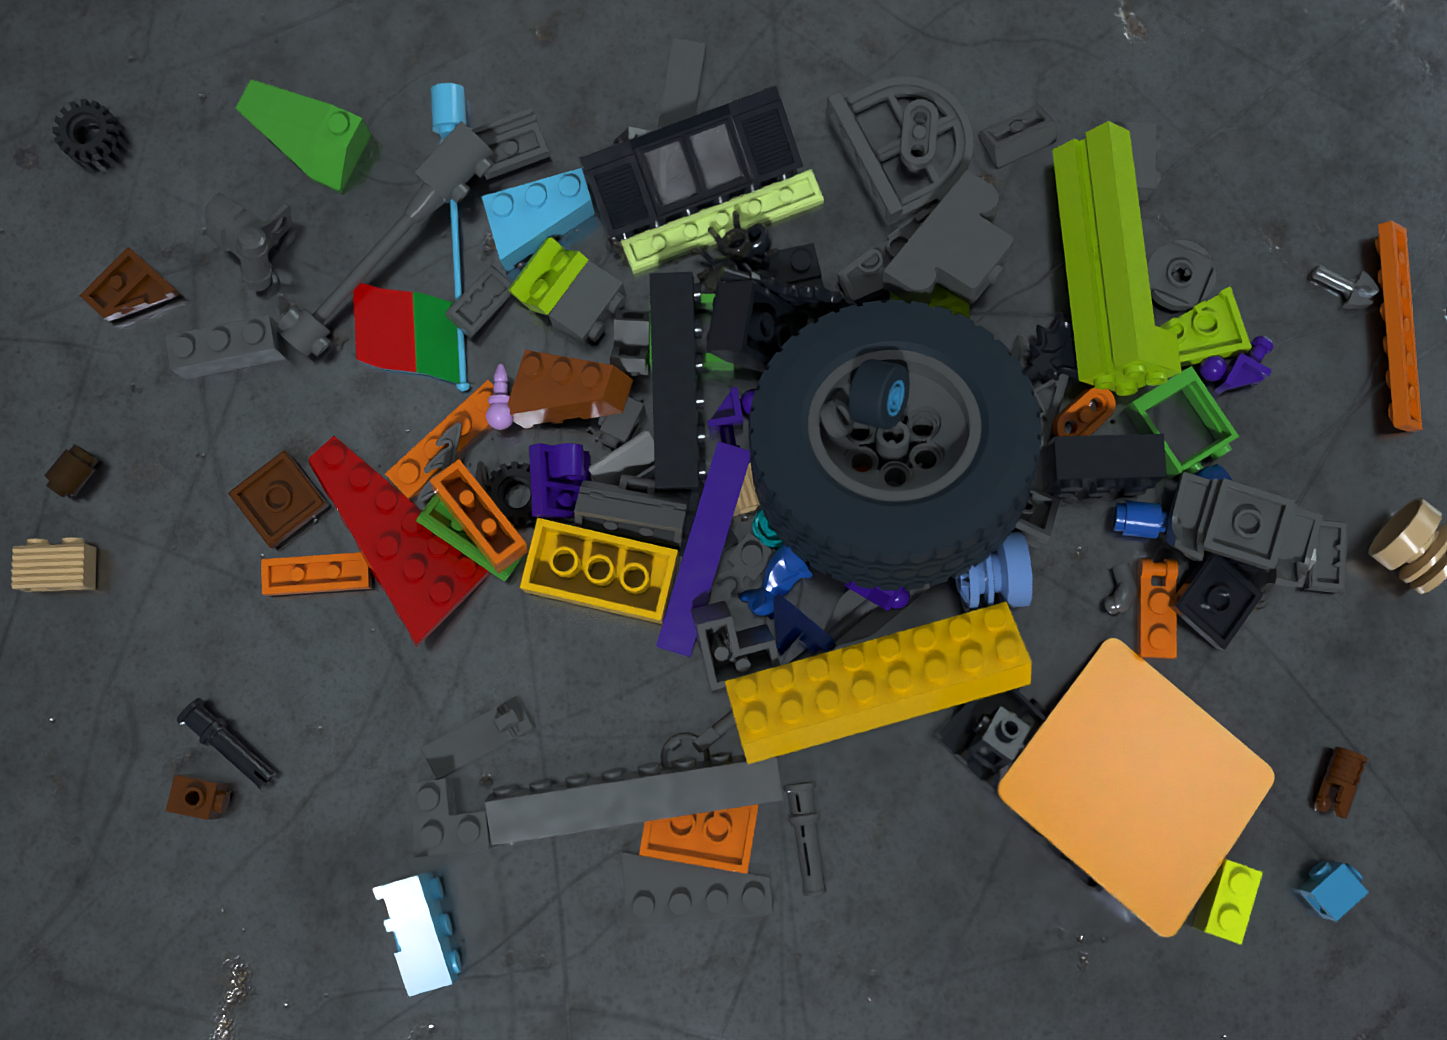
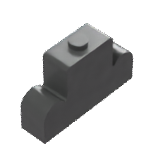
M966 170L883 270V287L900 299L905 300L906 303L911 304V301L927 303L932 299L935 283H937L966 303L973 304L990 283L995 285L1005 272L1006 267L1004 265L1011 257L1014 242L1013 236L993 224L999 200L996 188L974 173Z

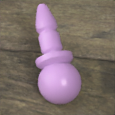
M500 363L494 374L493 396L488 397L490 406L486 411V420L492 428L503 430L513 423L514 417L510 415V408L507 405L510 397L507 396L508 384L506 382L508 381V375L504 364Z

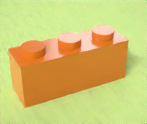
M460 459L430 480L433 492L498 574L527 553L526 542Z

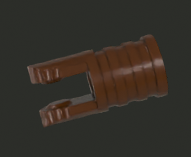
M1334 747L1330 765L1327 767L1326 776L1323 778L1314 804L1315 810L1326 813V811L1331 809L1330 807L1339 789L1333 811H1335L1337 817L1344 819L1348 817L1358 789L1357 785L1360 783V777L1364 771V765L1368 760L1366 756L1342 747Z

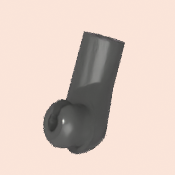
M1130 563L1112 567L1118 587L1114 595L1107 596L1104 600L1105 608L1110 614L1118 612L1123 614L1128 611L1137 595V586Z

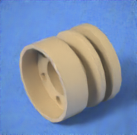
M1416 498L1402 507L1384 525L1374 538L1368 554L1390 571L1402 565L1399 571V578L1405 583L1411 582L1410 587L1419 594L1427 593L1447 579V522L1438 527L1442 519V513L1423 498Z

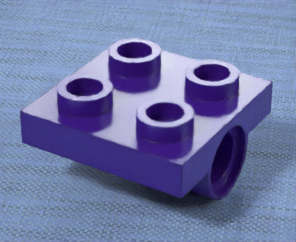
M537 443L529 445L532 516L575 521L574 510L580 486L584 480L591 481L588 470L590 466L589 451H584L583 445L576 443L557 445Z

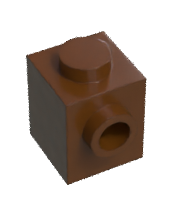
M188 774L174 775L165 811L205 820L220 819L221 813H225L229 805L230 793L227 792L229 783Z

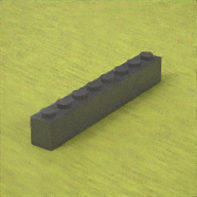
M720 752L710 755V760L704 762H696L695 758L688 757L675 760L674 766L660 767L659 763H648L638 766V771L624 773L623 769L617 768L603 771L602 777L588 779L587 774H577L566 777V782L551 784L549 779L538 780L529 783L530 788L515 790L514 785L500 786L493 789V793L488 795L484 803L491 845L782 801L783 795L777 756L747 764L745 755L732 756L731 752Z

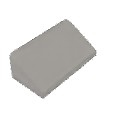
M645 430L589 466L588 470L595 482L619 486L622 474L637 476L655 464L654 440L651 434Z

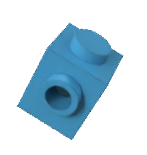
M1323 861L1313 867L1309 872L1310 878L1297 889L1322 918L1336 922L1369 893L1360 883L1363 878L1353 866L1348 863L1344 864L1334 861Z

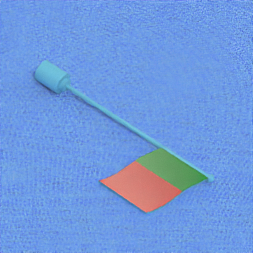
M441 83L431 87L432 129L440 134V137L446 138L461 121L467 126L465 89L463 86L455 83ZM451 199L450 210L456 302L462 296L458 211L457 203ZM363 283L356 287L353 291L357 360L383 370L433 376L455 383L460 391H467L470 388V384L466 382L464 333L444 316L445 312L454 304L453 302L424 293L382 289Z

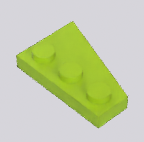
M1231 286L1220 291L1217 296L1210 300H1204L1195 305L1192 310L1180 317H1174L1158 326L1177 334L1181 367L1201 363L1203 359L1213 355L1226 358L1239 355L1240 353L1245 354L1252 348Z

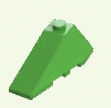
M252 79L236 106L238 112L271 140L310 179L341 193L372 135L363 118L332 104Z

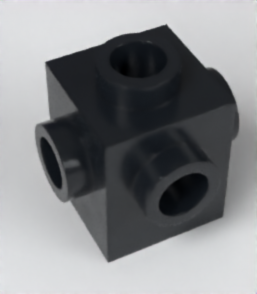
M1002 706L989 715L984 712L973 726L972 730L976 735L969 745L967 752L997 773L1013 760H1016L1028 743L1024 739L1031 727L1021 721L1017 714L1006 710Z

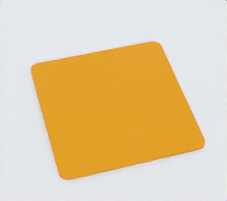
M1110 638L1102 643L1000 780L998 794L1002 801L1154 932L1162 937H1170L1175 935L1270 790L1275 777L1272 768L1121 640Z

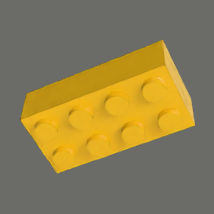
M537 518L520 589L529 594L663 624L679 560L678 550Z

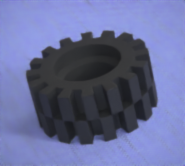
M80 99L81 106L75 101L70 102L69 105L72 109L68 111L63 107L60 110L64 115L63 118L56 116L54 122L59 126L52 127V133L57 136L54 138L55 143L79 165L81 163L85 167L91 168V162L96 167L102 166L101 159H104L107 163L111 162L113 159L109 155L112 152L118 155L120 152L116 144L123 146L124 143L120 136L124 135L120 122L104 105L101 106L97 101L92 100L90 103L87 99ZM91 123L99 125V133L93 141L87 144L78 142V134L83 127Z
M517 461L511 462V465L508 466L505 463L500 465L501 469L499 471L493 470L490 473L492 476L490 481L486 479L485 486L487 489L485 492L514 528H517V526L526 528L532 522L535 524L539 517L532 516L530 465L524 462L519 464ZM515 482L524 483L530 489L529 501L520 508H512L504 500L506 488Z

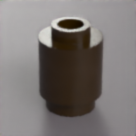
M74 444L70 450L65 449L44 476L49 480L46 486L63 498L68 493L76 496L96 471L94 466L99 460L85 449Z

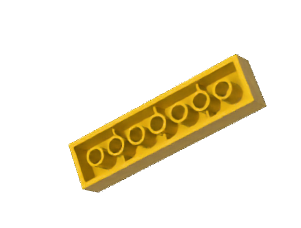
M1006 601L727 680L725 685L747 764H752L1030 685L1032 662Z

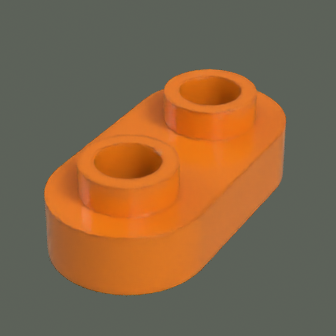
M1095 387L1085 389L1055 416L1052 422L1054 437L1090 436L1113 415L1116 407L1114 395L1108 389H1096ZM1092 399H1095L1097 402V408L1094 411L1090 408V401ZM1067 421L1072 424V430L1069 434L1064 429Z

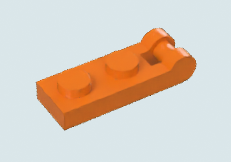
M1139 558L1137 654L1141 658H1177V613L1168 606L1176 595L1177 559H1164L1163 562H1153L1152 558ZM1152 576H1162V586H1151Z

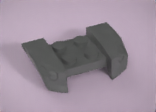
M1181 472L1168 516L1166 541L1193 561H1202L1204 550L1269 570L1266 584L1303 587L1323 515L1299 508L1298 504H1294L1295 500L1225 478L1222 480H1209L1187 472Z

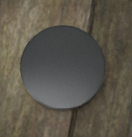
M834 399L821 406V419L830 435L840 438L852 432L853 419L850 416L848 407L842 401Z

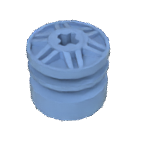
M1022 532L1011 533L994 553L991 552V555L975 568L971 565V569L968 572L955 578L965 612L977 610L979 601L982 608L992 606L995 593H997L1000 603L1007 601L1009 608L1030 606L1033 590L1032 568L1028 545Z

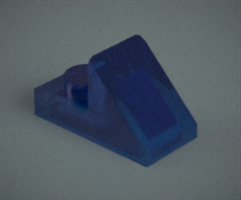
M779 593L775 595L773 601L776 647L781 655L788 650L800 635L802 636L799 638V641L814 654L818 650L822 653L834 650L836 644L827 632Z

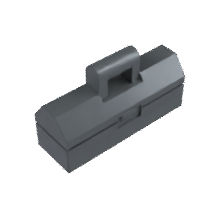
M622 474L619 486L584 480L580 486L574 510L575 527L624 538L681 547L689 498L656 493L654 479Z

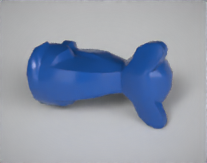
M783 544L770 558L764 572L762 586L757 589L745 590L738 595V598L741 601L748 602V606L753 613L759 616L766 615L769 619H773L778 613L776 608L777 599L789 593L799 579L805 577L810 579L813 575L804 561L791 551V546L787 547Z

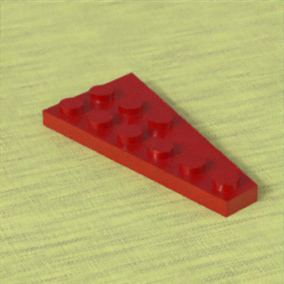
M332 436L308 458L309 465L328 498L332 500L342 522L353 536L356 546L381 589L385 591L394 607L395 613L399 620L403 622L413 644L417 648L490 572L419 524L416 520L422 510L340 440Z

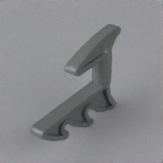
M460 422L451 426L436 441L437 446H442L445 443H449V446L441 450L425 466V473H429L431 470L439 467L442 470L432 476L424 485L417 497L419 502L434 497L435 493L433 492L430 480L455 462L462 427ZM480 460L477 463L475 479L486 491L485 482L487 476L484 462Z

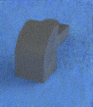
M617 310L614 318V347L610 355V364L628 376L648 375L650 366V311Z

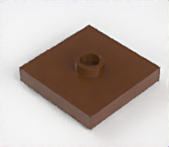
M286 450L280 452L228 492L229 496L262 539L272 549L329 506Z

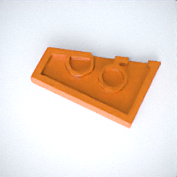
M759 804L644 822L639 855L747 874Z

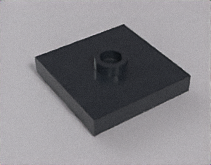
M1206 551L1202 561H1199L1168 606L1217 650L1225 651L1264 594L1221 555Z

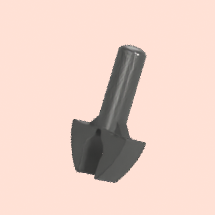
M1317 265L1312 271V278L1343 292L1346 301L1342 307L1346 309L1367 308L1374 303L1367 298L1361 297L1357 289H1361L1372 296L1379 292L1376 283L1365 271H1361L1355 279L1351 280L1320 265Z

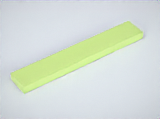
M812 169L789 179L775 182L754 192L740 195L727 202L700 210L695 214L641 232L633 237L622 240L621 244L634 275L717 244L714 238L718 235L723 241L735 237L736 233L733 226V215L739 214L742 232L745 233L754 224L762 223L767 225L821 205L824 202V198Z

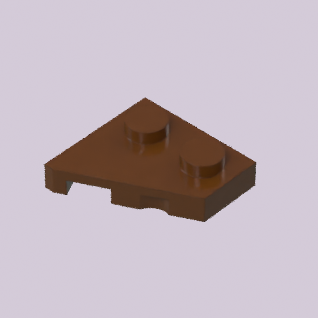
M128 246L79 296L99 315L110 322L174 298L179 292Z

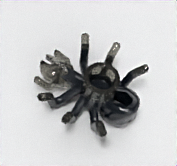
M733 211L734 229L729 230L723 238L720 237L713 227L708 228V233L727 256L714 258L704 249L696 246L693 247V253L701 255L709 264L717 265L707 268L696 275L701 283L704 282L706 289L715 290L717 282H727L719 279V272L723 265L738 270V267H742L745 272H754L759 275L760 272L758 270H752L748 265L755 263L764 267L770 266L771 257L778 255L779 249H771L772 237L766 225L757 223L745 231L741 229L738 211Z

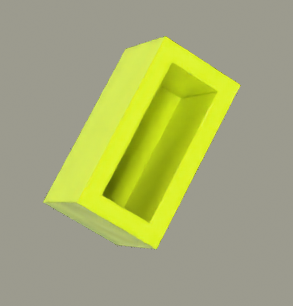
M1224 859L1201 895L1192 927L1242 944L1263 872Z

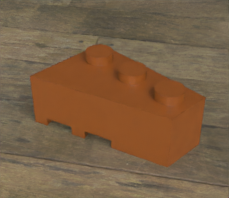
M525 350L507 405L510 408V415L514 417L513 422L525 429L533 428L535 424L547 422L553 424L564 423L565 419L571 418L589 419L620 414L624 411L633 379L611 364Z

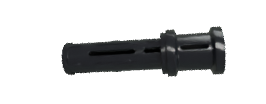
M200 697L187 705L176 721L181 726L186 724L200 737L199 742L203 746L206 745L208 747L212 745L260 790L270 782L268 781L269 778L273 779L277 772L272 770L228 731L227 721L214 716L203 706L204 701Z

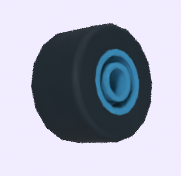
M868 359L860 365L851 382L848 400L850 416L854 422L885 430H890L897 425L903 416L909 398L910 381L906 368L899 364L876 359Z

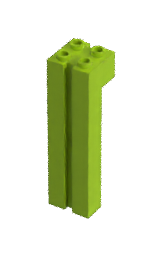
M1107 121L1085 132L1086 138L1080 141L1074 138L1052 149L1079 381L1094 385L1096 389H1108L1116 392L1119 396H1128L1137 393L1138 388L1144 387L1146 384L1151 386L1164 384L1168 381L1169 377L1181 374L1182 371L1177 334L1155 326L1130 131Z

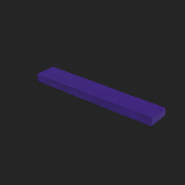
M720 441L717 442L656 647L688 657L691 656L696 633L690 609L707 604L750 462L749 450Z

